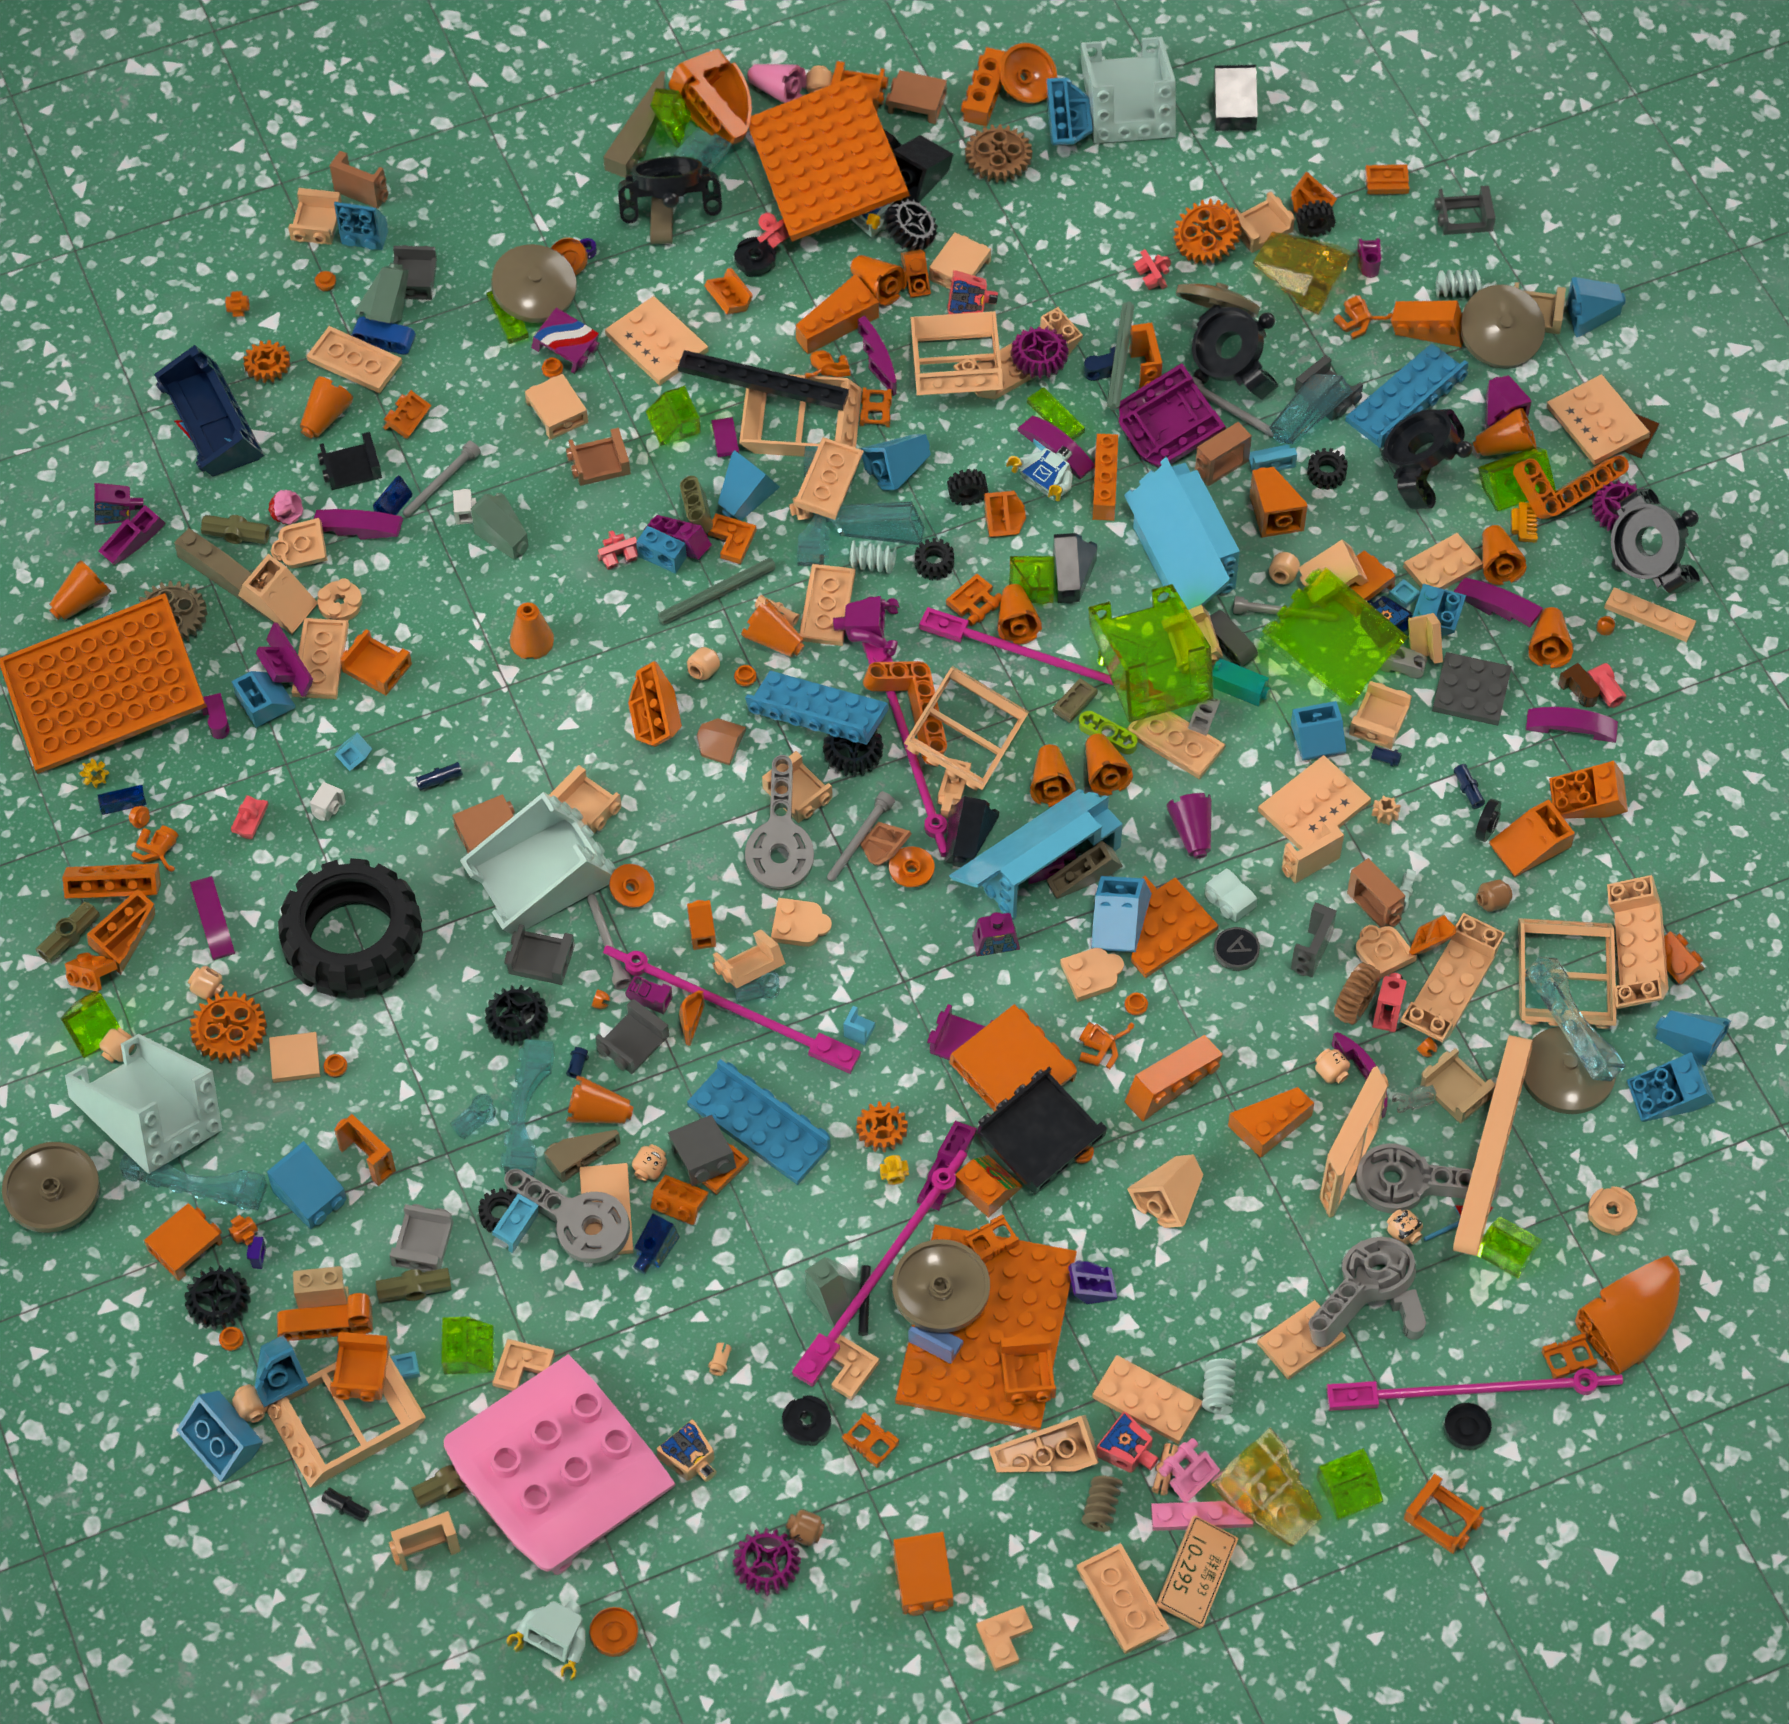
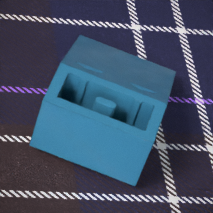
M340 202L334 203L341 243L343 245L383 250L388 234L386 217L377 208Z
M1100 877L1095 895L1092 949L1101 948L1108 951L1136 952L1152 894L1144 878Z
M1692 1052L1627 1080L1642 1122L1692 1112L1715 1102L1702 1064Z

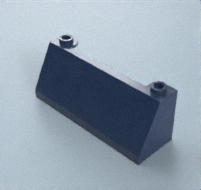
M196 345L154 374L158 381L156 383L157 388L161 393H167L170 396L199 453L196 456V465L202 472L206 471L211 476H216L258 461L265 456L217 362Z

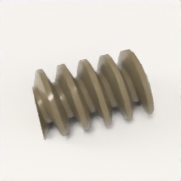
M1096 1476L1091 1480L1092 1487L1089 1488V1496L1086 1500L1087 1505L1084 1508L1085 1514L1082 1516V1522L1092 1530L1108 1532L1112 1529L1106 1524L1114 1522V1518L1109 1515L1116 1514V1509L1112 1506L1118 1505V1500L1114 1496H1120L1121 1491L1115 1487H1122L1123 1482L1111 1476Z

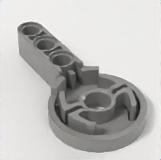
M779 755L772 761L770 818L751 834L745 848L746 865L752 877L761 885L777 890L792 888L801 883L810 873L814 863V849L809 835L792 821L793 765L791 759L786 755ZM780 764H786L789 767L785 772H779L776 768ZM779 786H786L788 791L784 794H779L776 792V789ZM778 808H785L787 813L784 816H778L775 814V811ZM782 848L788 852L789 857L784 863H775L771 859V854L775 849Z
M1392 1143L1382 1144L1370 1149L1361 1158L1356 1173V1186L1359 1194L1368 1205L1381 1212L1394 1213L1399 1209L1402 1211L1411 1210L1428 1195L1465 1199L1469 1186H1464L1460 1182L1470 1183L1473 1169L1429 1165L1424 1156L1420 1157L1419 1154L1409 1147ZM1394 1171L1402 1179L1399 1182L1391 1183L1385 1179L1384 1173ZM1498 1177L1493 1200L1497 1198L1501 1185L1500 1177ZM1436 1179H1443L1446 1183H1439Z
M511 1169L506 1173L504 1181L507 1189L511 1190L512 1194L514 1192L516 1194L519 1193L538 1204V1212L557 1223V1235L561 1246L575 1260L584 1263L604 1262L617 1255L625 1246L630 1234V1221L624 1206L615 1197L603 1192H586L576 1197L568 1198L520 1169ZM515 1181H522L520 1185L512 1186ZM541 1192L540 1196L536 1198L531 1197L534 1193ZM554 1204H561L557 1209H550ZM598 1222L603 1225L602 1230L598 1234L588 1235L585 1233L586 1227L590 1223Z
M1374 1237L1357 1243L1347 1252L1342 1263L1344 1281L1309 1320L1312 1342L1316 1346L1325 1347L1330 1345L1366 1303L1395 1298L1411 1286L1416 1276L1414 1255L1406 1244L1394 1238ZM1378 1264L1386 1265V1267H1384L1381 1270L1371 1269L1373 1266Z

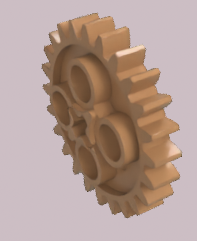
M992 124L989 130L983 127L982 133L976 130V136H970V141H967V147L965 148L968 168H973V174L980 172V178L987 176V181L995 178L996 183H998L999 179L1002 178L1004 182H1007V177L1015 180V174L1022 176V170L1027 171V165H1031L1032 145L1029 144V138H1024L1023 132L1017 134V128L1011 131L1010 125L1002 129L1001 124H999L998 128H995Z

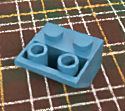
M1423 584L1412 617L1434 613L1441 623V636L1455 633L1466 595Z
M251 671L232 681L235 696L255 727L296 708L282 684L273 682L267 672Z
M1337 701L1293 709L1291 726L1302 761L1320 758L1323 755L1326 757L1346 753L1343 720Z

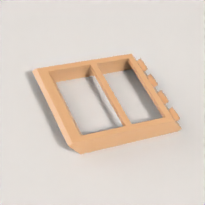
M995 311L911 317L917 396L1003 390ZM992 337V354L919 358L918 342ZM970 356L975 361L994 360L995 368L920 373V365L956 363Z
M792 375L849 389V396L844 410H838L835 441L856 448L862 388L848 378L823 376L805 378V375ZM746 388L739 443L754 454L814 457L819 444L801 443L806 402L800 401L796 442L761 440L767 393Z
M952 666L904 744L908 745L906 749L913 754L919 755L921 753L926 756V761L936 767L941 765L946 768V773L956 779L958 777L966 780L965 784L976 791L978 788L983 790L1029 711ZM950 680L955 681L1018 719L1001 748L933 708ZM929 714L996 754L995 759L983 778L915 738Z
M1519 918V1016L1521 1020L1531 1025H1537L1539 1022H1548L1552 1026L1572 1023L1574 1027H1586V1024H1593L1595 1027L1602 1029L1610 1028V1025L1616 1026L1615 940L1612 923ZM1525 932L1605 937L1606 974L1525 970ZM1525 977L1606 981L1607 1012L1526 1008Z
M1378 1066L1372 1068L1327 1155L1319 1198L1329 1218L1335 1215L1357 1172L1361 1158L1365 1155L1373 1141L1382 1119L1381 1114L1382 1109H1384V1100L1389 1083L1384 1073L1381 1074Z
M390 1355L388 1356L383 1395L400 1424L367 1442L343 1400L332 1396L361 1446L326 1465L289 1401L322 1383H325L331 1393L330 1383L332 1382L331 1378L334 1377L336 1362L307 1377L308 1386L268 1406V1415L310 1488L323 1483L414 1433L426 1417Z

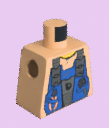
M693 1419L656 1448L658 1459L687 1481L699 1474L705 1482H708L716 1474V1471L710 1465L714 1460V1451Z

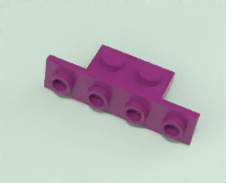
M274 622L266 638L270 647L259 646L256 655L273 682H293L301 696L306 697L309 688L312 686L313 678L279 624Z

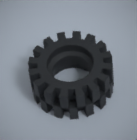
M1315 200V203L1310 201L1308 202L1309 205L1303 204L1302 208H1299L1298 212H1296L1299 232L1303 233L1305 237L1307 235L1311 238L1313 235L1319 237V234L1325 235L1326 231L1330 232L1331 228L1335 227L1336 220L1333 208L1326 201L1322 200L1321 203L1319 200Z
M1322 448L1321 453L1319 450L1315 451V455H1311L1308 463L1307 475H1309V481L1313 480L1312 484L1314 486L1318 483V488L1320 489L1326 486L1325 490H1329L1330 486L1335 489L1337 484L1341 486L1346 479L1347 459L1345 460L1344 454L1340 455L1338 450L1334 453L1333 448H1329V451H1326V448ZM1330 465L1336 470L1327 473L1320 470L1319 467Z
M967 469L966 472L960 470L959 474L955 472L953 477L950 476L949 480H947L950 499L957 505L960 503L961 506H965L966 503L973 505L972 502L977 504L979 499L984 500V494L988 493L986 476L982 471L978 472L977 469L973 471Z
M932 538V542L926 539L925 544L921 542L919 547L916 548L915 568L918 574L922 573V577L925 579L929 576V580L932 581L933 577H936L937 580H941V576L946 578L947 573L951 574L952 568L954 569L953 547H950L948 542L944 544L943 539H940L939 542H936V538ZM938 555L943 558V561L930 563L926 558Z
M499 1188V1192L496 1193L495 1189H492L491 1195L485 1193V1199L481 1198L479 1201L480 1221L489 1233L494 1230L501 1219L493 1217L491 1214L492 1209L498 1205L509 1207L517 1196L515 1192L512 1194L509 1189L504 1192L503 1188Z

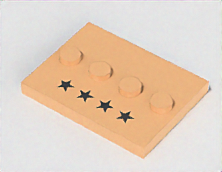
M654 296L605 329V335L659 386L679 373L678 365L684 350L699 354L709 352L708 346Z
M1602 374L1547 402V408L1594 465L1649 438L1650 432Z
M1323 755L1259 805L1258 812L1301 850L1321 838L1323 822L1331 818L1337 827L1340 828L1371 803V798Z

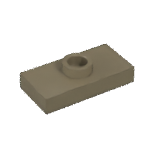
M1079 678L1054 705L1052 712L1071 723L1098 694V690Z

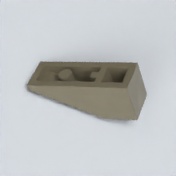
M1101 841L1046 880L1056 898L1059 899L1099 882L1101 876H1110L1123 867L1113 848Z
M611 1130L567 1138L558 1143H553L544 1152L546 1164L563 1183L580 1172V1167H587L621 1144L619 1132Z

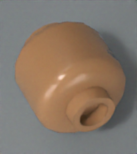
M1502 880L1485 882L1480 885L1476 894V900L1487 912L1507 908L1512 900V890Z
M800 1509L796 1515L791 1514L786 1524V1528L789 1529V1538L805 1546H811L814 1542L818 1543L825 1526L822 1524V1519L819 1515L804 1509Z

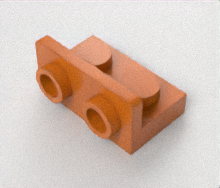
M410 390L406 396L402 394L395 405L398 408L395 412L391 409L383 419L387 422L383 429L387 430L388 427H391L405 439H408L432 405Z
M665 1175L653 1190L651 1209L694 1225L697 1213L707 1200L709 1192Z

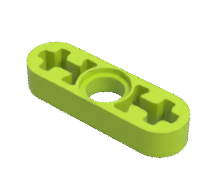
M1085 711L1079 716V729L1083 733L1091 736L1093 734H1102L1104 729H1111L1114 731V734L1107 738L1120 753L1129 755L1136 751L1138 739L1134 733L1093 711ZM1090 720L1093 721V723H1089L1088 725L1085 724V721H1086V722H1088V721H1090ZM1128 740L1131 741V744H1129V743H1128L1127 745H1124V744H1123L1124 742H1125V743L1128 742Z

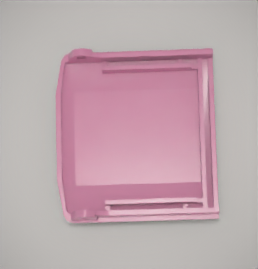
M569 1354L446 1435L444 1439V1449L460 1479L511 1543L541 1570L552 1571L555 1575H559L567 1570L572 1564V1560L584 1549L675 1487V1482L652 1450L595 1381Z

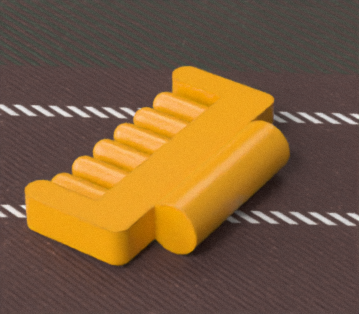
M1520 502L1518 508L1511 510V533L1514 535L1518 534L1520 542L1536 543L1538 534L1537 528L1534 527H1537V519L1534 518H1537V515L1534 513L1531 505L1526 502Z

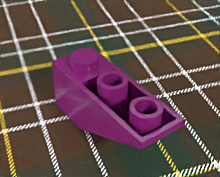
M656 515L647 525L685 542L686 555L690 558L699 560L712 546L701 525L661 515Z

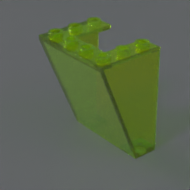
M1327 567L1318 568L1306 577L1305 581L1307 584L1301 590L1298 587L1290 598L1293 601L1288 606L1284 604L1276 613L1278 618L1269 622L1261 632L1264 635L1261 639L1346 706H1351L1365 689L1363 687L1389 656L1400 648L1408 636Z
M1173 584L1151 590L1152 607L1112 618L1110 602L1088 607L1091 631L1129 723L1214 699L1211 646ZM1169 593L1165 600H1158L1160 594ZM1105 610V615L1099 618L1097 612Z

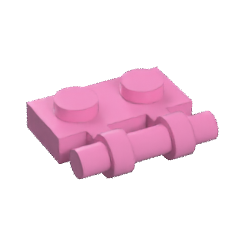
M1193 1438L1187 1443L1183 1442L1173 1456H1169L1163 1461L1164 1465L1159 1469V1473L1164 1477L1170 1472L1173 1473L1175 1478L1169 1484L1183 1502H1188L1220 1471L1206 1451L1200 1452L1197 1455L1194 1449L1198 1446V1442ZM1186 1458L1189 1464L1183 1469L1179 1463Z

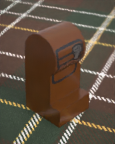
M1579 663L1560 673L1558 685L1563 690L1569 688L1578 697V702L1584 707L1596 705L1600 688Z

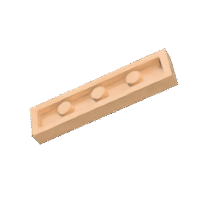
M1615 587L1604 609L1684 642L1688 641L1696 624V621Z

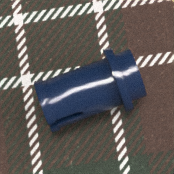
M1375 745L1371 759L1389 763L1393 767L1394 765H1399L1402 753L1398 752L1397 749L1393 751Z
M575 1047L570 1053L572 1058L566 1075L576 1079L577 1075L581 1076L585 1061L589 1059L588 1051L581 1047Z

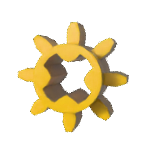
M91 758L90 763H82L84 768L83 771L79 772V775L86 777L83 781L85 785H89L92 782V785L97 788L99 783H106L104 779L105 775L109 774V771L103 769L105 767L104 762L100 761L97 764ZM94 770L97 772V775L94 776L91 772Z
M898 1155L888 1156L883 1160L884 1164H880L881 1179H887L888 1184H900L905 1181V1176H909L907 1160L902 1161Z

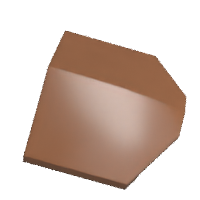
M719 718L703 723L697 733L701 756L730 765L744 736L746 727Z
M877 822L860 845L870 863L875 866L881 865L895 856L912 833L902 828Z

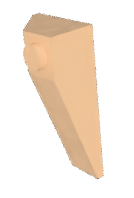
M1086 1415L989 1448L997 1472L1077 1471L1098 1463L1094 1437Z

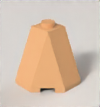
M1194 1155L1175 1156L1131 1185L1127 1190L1136 1208L1144 1214L1147 1212L1158 1219L1157 1223L1164 1228L1183 1227L1204 1174Z

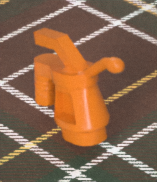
M1360 295L1346 300L1343 304L1345 312L1352 321L1347 322L1340 314L1336 315L1333 321L1344 332L1362 327L1351 333V337L1354 340L1366 334L1369 323L1372 320L1391 319L1393 313H1389L1387 316H1372L1369 313L1366 301Z
M824 350L815 351L810 355L811 365L817 371L806 373L805 378L814 377L820 373L823 376H850L851 371L847 357L841 355L838 358L839 362L835 363L829 352Z
M162 825L160 829L155 831L150 844H147L151 831L143 828L135 846L149 854L141 855L133 852L131 856L143 863L160 859L168 871H175L174 866H169L164 856L176 844V839L179 836L178 833Z
M1089 1022L1079 1040L1084 1042L1085 1046L1100 1052L1097 1056L1082 1052L1079 1061L1099 1066L1111 1049L1112 1057L1106 1065L1111 1070L1118 1059L1115 1040L1128 1034L1134 1028V1023H1129L1126 1030L1114 1036L1107 1033L1098 1024L1094 1025Z

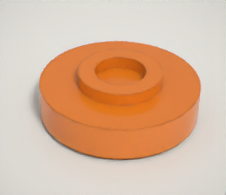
M564 238L552 245L551 249L560 253L570 263L575 276L582 272L587 264L588 254L580 241L574 238Z
M610 1607L600 1611L593 1618L590 1625V1637L593 1646L597 1651L606 1656L616 1657L628 1653L635 1646L639 1632L636 1619L629 1611L623 1608Z

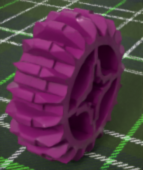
M1040 325L1037 329H1033L1030 326L1029 331L1023 329L1021 335L1017 334L1011 349L1013 365H1016L1017 371L1022 370L1024 376L1030 374L1031 379L1034 376H1038L1040 380L1042 376L1049 378L1051 373L1057 375L1058 370H1063L1069 355L1067 342L1063 339L1062 334H1057L1056 329L1049 331L1048 326L1045 329H1041Z
M1618 480L1614 484L1610 481L1607 486L1603 485L1596 492L1592 502V514L1595 515V521L1600 522V528L1606 526L1607 532L1613 530L1614 524L1619 518L1617 510L1621 508L1620 500L1637 490L1636 483L1629 485L1628 480L1625 484Z
M767 1527L764 1529V1534H760L756 1529L754 1531L755 1537L747 1534L745 1536L746 1542L740 1541L738 1543L740 1549H735L734 1556L737 1557L733 1559V1566L737 1567L734 1569L735 1575L740 1576V1584L747 1583L746 1589L748 1591L755 1587L757 1595L761 1593V1590H765V1594L769 1596L771 1589H774L775 1593L779 1594V1587L782 1586L787 1590L789 1588L787 1581L794 1583L796 1580L794 1574H799L800 1567L797 1566L801 1564V1558L798 1557L799 1548L794 1547L795 1541L793 1539L787 1541L788 1535L786 1532L779 1536V1530L777 1529L772 1534H769ZM763 1546H773V1548L767 1549ZM754 1551L757 1559L753 1562V1566L748 1568L746 1565L747 1559ZM786 1555L788 1559L787 1564L782 1572H780L777 1564L781 1561V1557ZM764 1574H767V1575H769V1576H771V1577H767V1578H766V1577H760V1576H761V1575H764Z

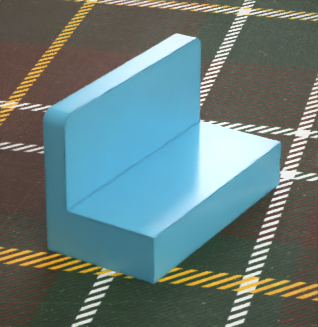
M1289 445L1250 452L1249 463L1252 470L1262 467H1274L1277 471L1296 467L1297 452L1295 448L1290 449Z
M518 1193L492 1231V1235L509 1244L508 1251L513 1253L537 1218L539 1205Z

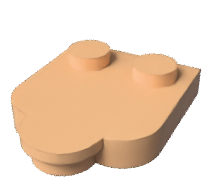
M319 518L283 527L278 535L279 540L275 541L271 548L272 556L278 561H283L289 568H299L328 561L322 522Z
M778 898L771 938L776 943L805 947L812 946L818 941L819 936H824L831 930L832 922L829 916L822 914V909L817 903Z
M1368 925L1361 930L1360 939L1356 943V954L1362 962L1380 970V979L1416 961V955L1410 954L1409 945L1395 928L1385 926L1379 929L1375 925Z
M1093 948L1060 959L1061 967L1077 1002L1113 990L1117 985V975L1124 968V961L1119 955L1107 954L1101 948Z

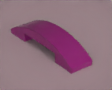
M1031 416L1017 428V431L1032 443L1033 439H1035L1055 454L1062 446L1068 448L1072 455L1066 462L1070 464L1072 474L1079 480L1095 468V464L1068 435L1046 420Z
M1539 707L1528 709L1526 730L1548 733L1549 729L1591 734L1594 735L1593 740L1616 743L1618 721L1583 709Z
M209 876L190 882L212 959L216 960L235 954L213 877Z
M1339 1032L1334 1033L1332 1040L1333 1048L1339 1050L1348 1061L1352 1059L1367 1080L1372 1068L1376 1067L1374 1061L1353 1040ZM1387 1091L1386 1098L1384 1100V1109H1382L1381 1114L1382 1118L1385 1117L1387 1111Z

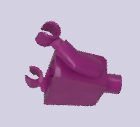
M870 596L860 601L848 603L845 608V616L833 618L834 630H846L848 639L851 642L870 643L878 648H884L886 656H893L898 642L896 640H889L888 642L884 640L885 609L891 614H898L896 607L900 608L899 603L895 598L885 601V599H881V596Z

